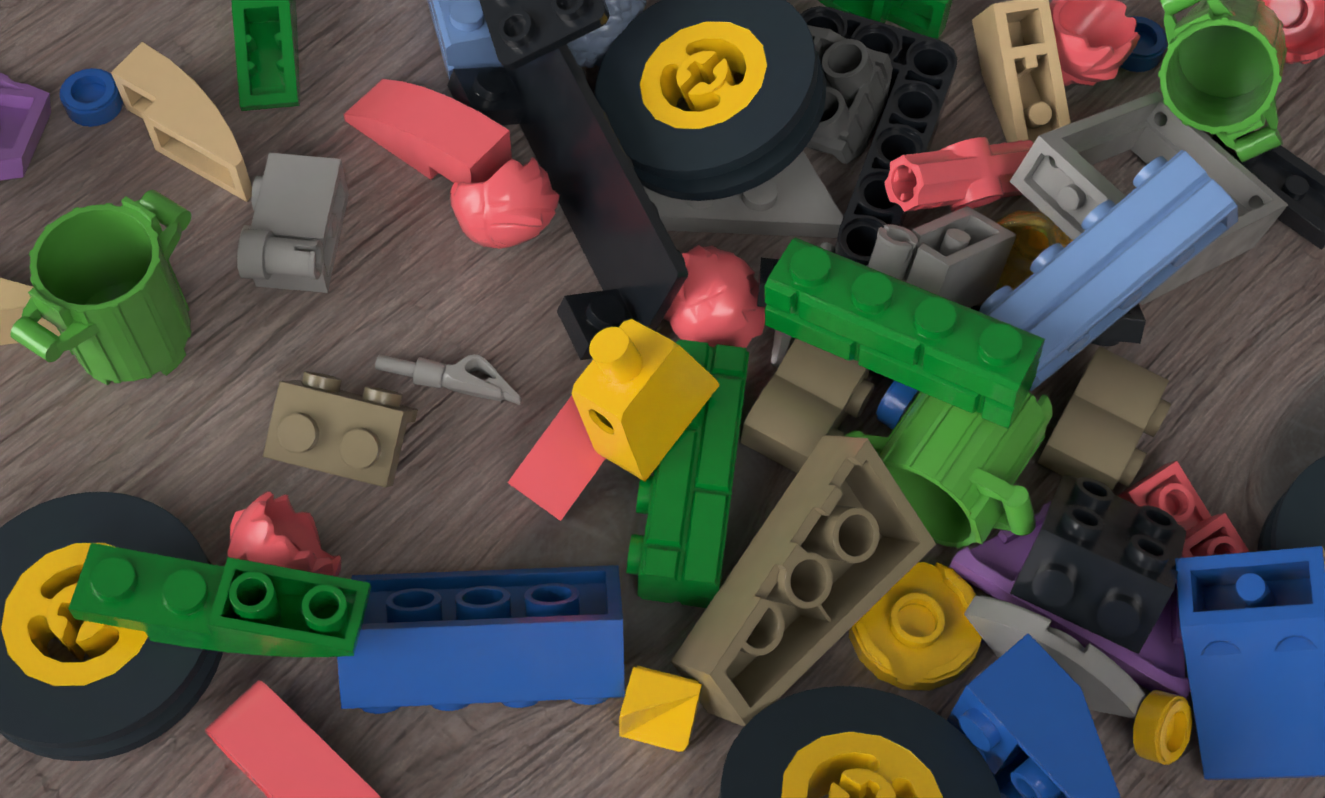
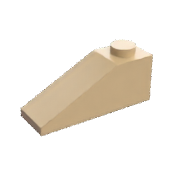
M1012 0L994 3L973 18L972 23L981 73L1007 143L1020 140H1032L1034 143L1039 135L1071 124L1049 0Z

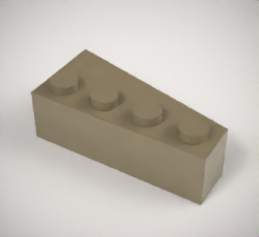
M822 436L671 660V663L682 677L699 681V684H702L699 701L708 713L745 726L764 708L778 700L936 545L868 438Z

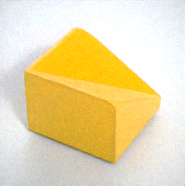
M638 665L633 667L620 711L619 736L677 752H684L689 745L699 706L702 684H699V681Z

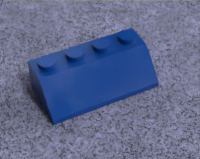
M619 565L352 575V580L370 583L371 591L354 656L337 657L341 709L361 708L367 713L383 714L395 711L402 706L431 705L438 710L454 711L474 703L501 702L508 707L524 708L546 700H571L577 704L595 705L603 703L609 698L625 697L623 613Z

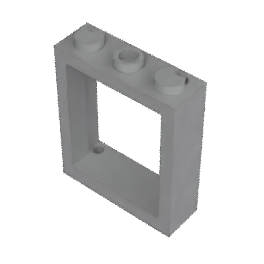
M1158 91L1039 135L1009 181L1073 241L1085 231L1081 224L1094 208L1107 200H1112L1117 204L1126 197L1092 166L1093 164L1130 149L1146 164L1159 156H1163L1169 161L1181 150L1186 151L1206 171L1208 176L1214 179L1235 201L1238 206V222L1139 302L1141 305L1254 248L1288 206L1285 201L1204 131L1182 124V121L1172 113L1167 105L1165 106L1163 102L1164 97Z

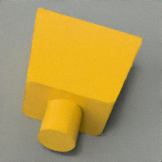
M633 319L623 321L619 328H605L593 337L589 347L593 360L574 383L571 394L595 451L645 482L720 384L676 342Z

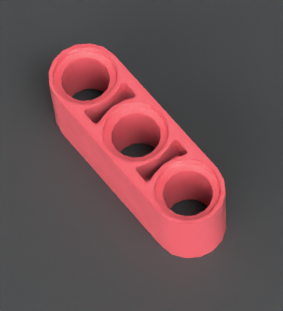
M261 680L253 684L205 729L207 735L221 751L268 798H381L367 782Z

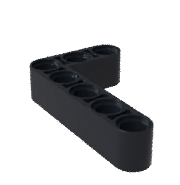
M824 6L811 7L801 13L807 25L830 29L846 39L862 42L866 48L889 55L893 67L887 104L841 222L834 250L835 254L867 266L877 240L878 229L880 227L884 228V225L887 224L902 227L907 214L900 205L889 201L884 182L889 175L890 162L902 155L929 152L947 103L957 67V56L952 47L939 39ZM855 253H862L867 256H859Z

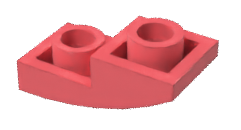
M572 395L507 482L560 521L606 459L595 451Z
M1178 461L1163 465L1117 495L1140 507L1144 505L1154 506L1169 513L1176 520L1177 524L1186 530L1182 557L1184 558L1250 552L1226 513L1211 516Z

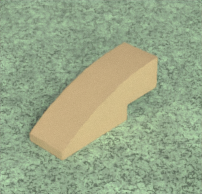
M141 42L111 72L125 108L143 118L156 151L247 202L252 197V185L233 133L218 108L189 75L170 59L144 42Z

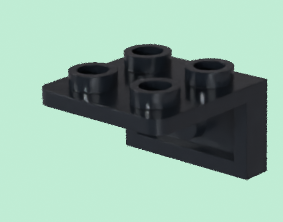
M479 0L497 58L508 70H515L602 27L609 19V10L605 0Z
M1064 475L1056 488L1041 529L1021 567L1010 594L1139 654L1174 591L1178 574L1175 558H1181L1186 530L1177 524L1176 520L1166 511L1149 505L1140 507L1114 495L1108 486L1098 480L1088 477L1076 478Z

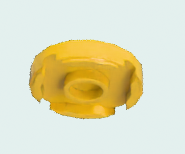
M918 562L849 629V638L858 659L878 679L903 690L930 691L954 682L971 666L982 640V637L964 615L976 596L973 588L952 568L936 562L935 566L927 562Z

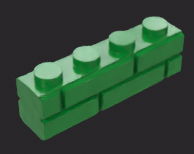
M795 237L791 240L764 286L765 304H767L765 307L766 326L845 360L851 361L854 359L858 361L859 366L967 412L981 413L982 418L1007 429L1012 425L1036 377L1045 341L1044 338Z
M679 339L676 343L704 367L720 385L655 468L654 476L650 475L645 482L640 479L636 513L647 514L644 535H631L626 573L638 575L637 596L643 600L665 603L676 601L682 605L707 608L720 588L750 352L742 347L719 344L710 347L708 343Z

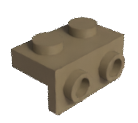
M304 371L302 380L279 381L263 457L385 488L393 486L407 423L415 422L418 413L416 408L401 405L403 394L383 388L365 386L363 395L340 390L342 382L340 378L310 371Z

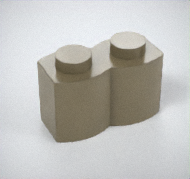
M795 339L776 373L767 383L743 424L740 443L798 473L823 435L845 436V433L838 430L847 414L855 418L860 416L875 387V384L867 381L869 369L859 366L858 361L854 359L851 361L845 360Z
M1099 346L1037 463L1061 476L1070 475L1076 478L1088 477L1098 480L1111 490H1113L1117 482L1129 487L1147 454L1136 448L1142 433L1154 437L1171 407V403L1161 399L1169 380Z

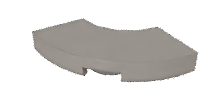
M975 596L964 615L996 657H1001L1029 633L1081 687L1089 710L1136 718L1138 709L1146 697L1145 693L1119 665L1090 643L1084 648L1081 643L1069 634L1049 627L1052 620L1026 608L986 596Z

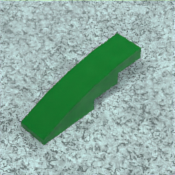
M231 0L241 111L300 106L296 0Z

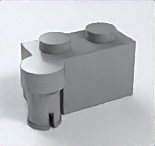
M269 152L264 175L256 176L252 186L254 215L251 226L244 225L239 238L237 268L241 278L253 279L256 287L328 293L349 197L341 159Z
M966 206L914 228L912 232L897 225L887 224L884 225V228L880 227L867 267L971 308L985 301L995 292L1017 234Z

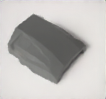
M807 25L823 67L826 79V101L818 128L806 147L834 155L841 163L848 164L864 153L886 107L893 67L889 55L866 48L862 42L846 39L830 29Z

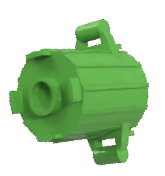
M1160 0L1165 11L1164 26L1168 42V50L1158 72L1165 106L1167 105L1185 126L1189 125L1195 129L1216 134L1227 147L1236 151L1241 162L1282 145V138L1277 129L1279 118L1275 95L1279 82L1282 80L1287 48L1283 23L1274 11L1268 8L1262 0ZM1201 1L1200 4L1195 6L1185 17H1182L1177 22L1174 14ZM1265 119H1266V121H1267V123H1268V126L1263 127V128H1261V129H1259V130H1257V131H1255V132H1252V133H1250V134H1248V135H1246V136H1244V137H1241V138H1239V139H1236V138H1238V137H1240V136H1242V135H1245V134H1247V133H1249V132H1251V131H1253V130H1256V129H1258V128L1264 126Z
M153 189L147 191L137 201H133L125 196L121 200L123 204L121 207L115 206L112 203H106L104 205L72 209L73 211L59 217L44 228L45 230L37 239L33 250H30L29 253L30 280L34 286L28 292L31 298L23 309L21 318L14 323L10 333L11 338L47 362L56 361L64 351L70 350L71 354L75 355L79 364L84 367L88 374L106 385L111 381L121 383L144 378L149 379L160 371L167 376L179 366L186 356L184 347L192 333L188 312L190 309L169 262V258L181 238V232L187 228L191 221V213ZM160 224L164 225L167 228L164 231H162ZM43 317L55 325L61 335L58 337L37 322Z
M920 392L889 437L865 435L861 431H851L844 436L868 438L936 544L959 549L971 543L983 544L993 528L1011 530L1012 533L1023 536L1032 533L1036 527V519L1029 492L1025 487L1014 485V483L1045 438L1046 426L1053 416L1052 405L1049 397L1042 394L1037 402L1035 396L1028 392L1012 425L1007 429L982 418L981 413L967 412Z

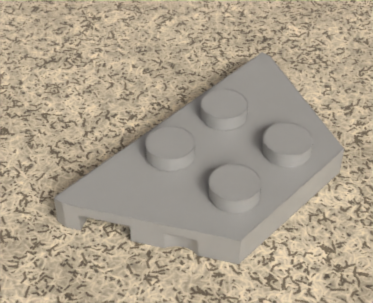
M804 151L783 171L770 180L751 190L727 198L705 201L681 200L658 194L643 186L649 199L656 205L659 217L667 231L837 238L843 220V215Z

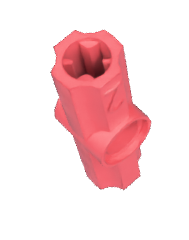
M977 137L954 143L939 151L902 155L890 162L889 175L884 182L889 201L900 205L904 212L933 209L950 205L951 211L954 212L966 206L975 209L1004 197L1023 195L1009 181L1034 143L1032 140H1020L989 145L988 138Z

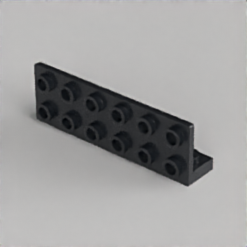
M566 44L515 70H508L505 67L453 69L447 85L453 99L481 112L502 126L520 125L540 166L548 173L552 189L560 195L558 202L603 291L564 296L557 309V313L580 360L592 359L589 347L591 340L599 331L608 327L619 328L623 321L633 319L656 331L687 279L688 270L682 254L676 249L659 217L656 205L649 199L634 170L630 157L625 154L610 126L606 112L601 109L586 81L583 69L577 64L568 45Z

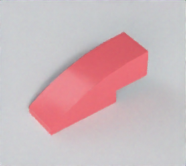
M382 79L344 113L345 121L430 180L439 173L451 182H458V184L460 182H486L506 162L512 159L510 130L481 112L426 87L403 81Z

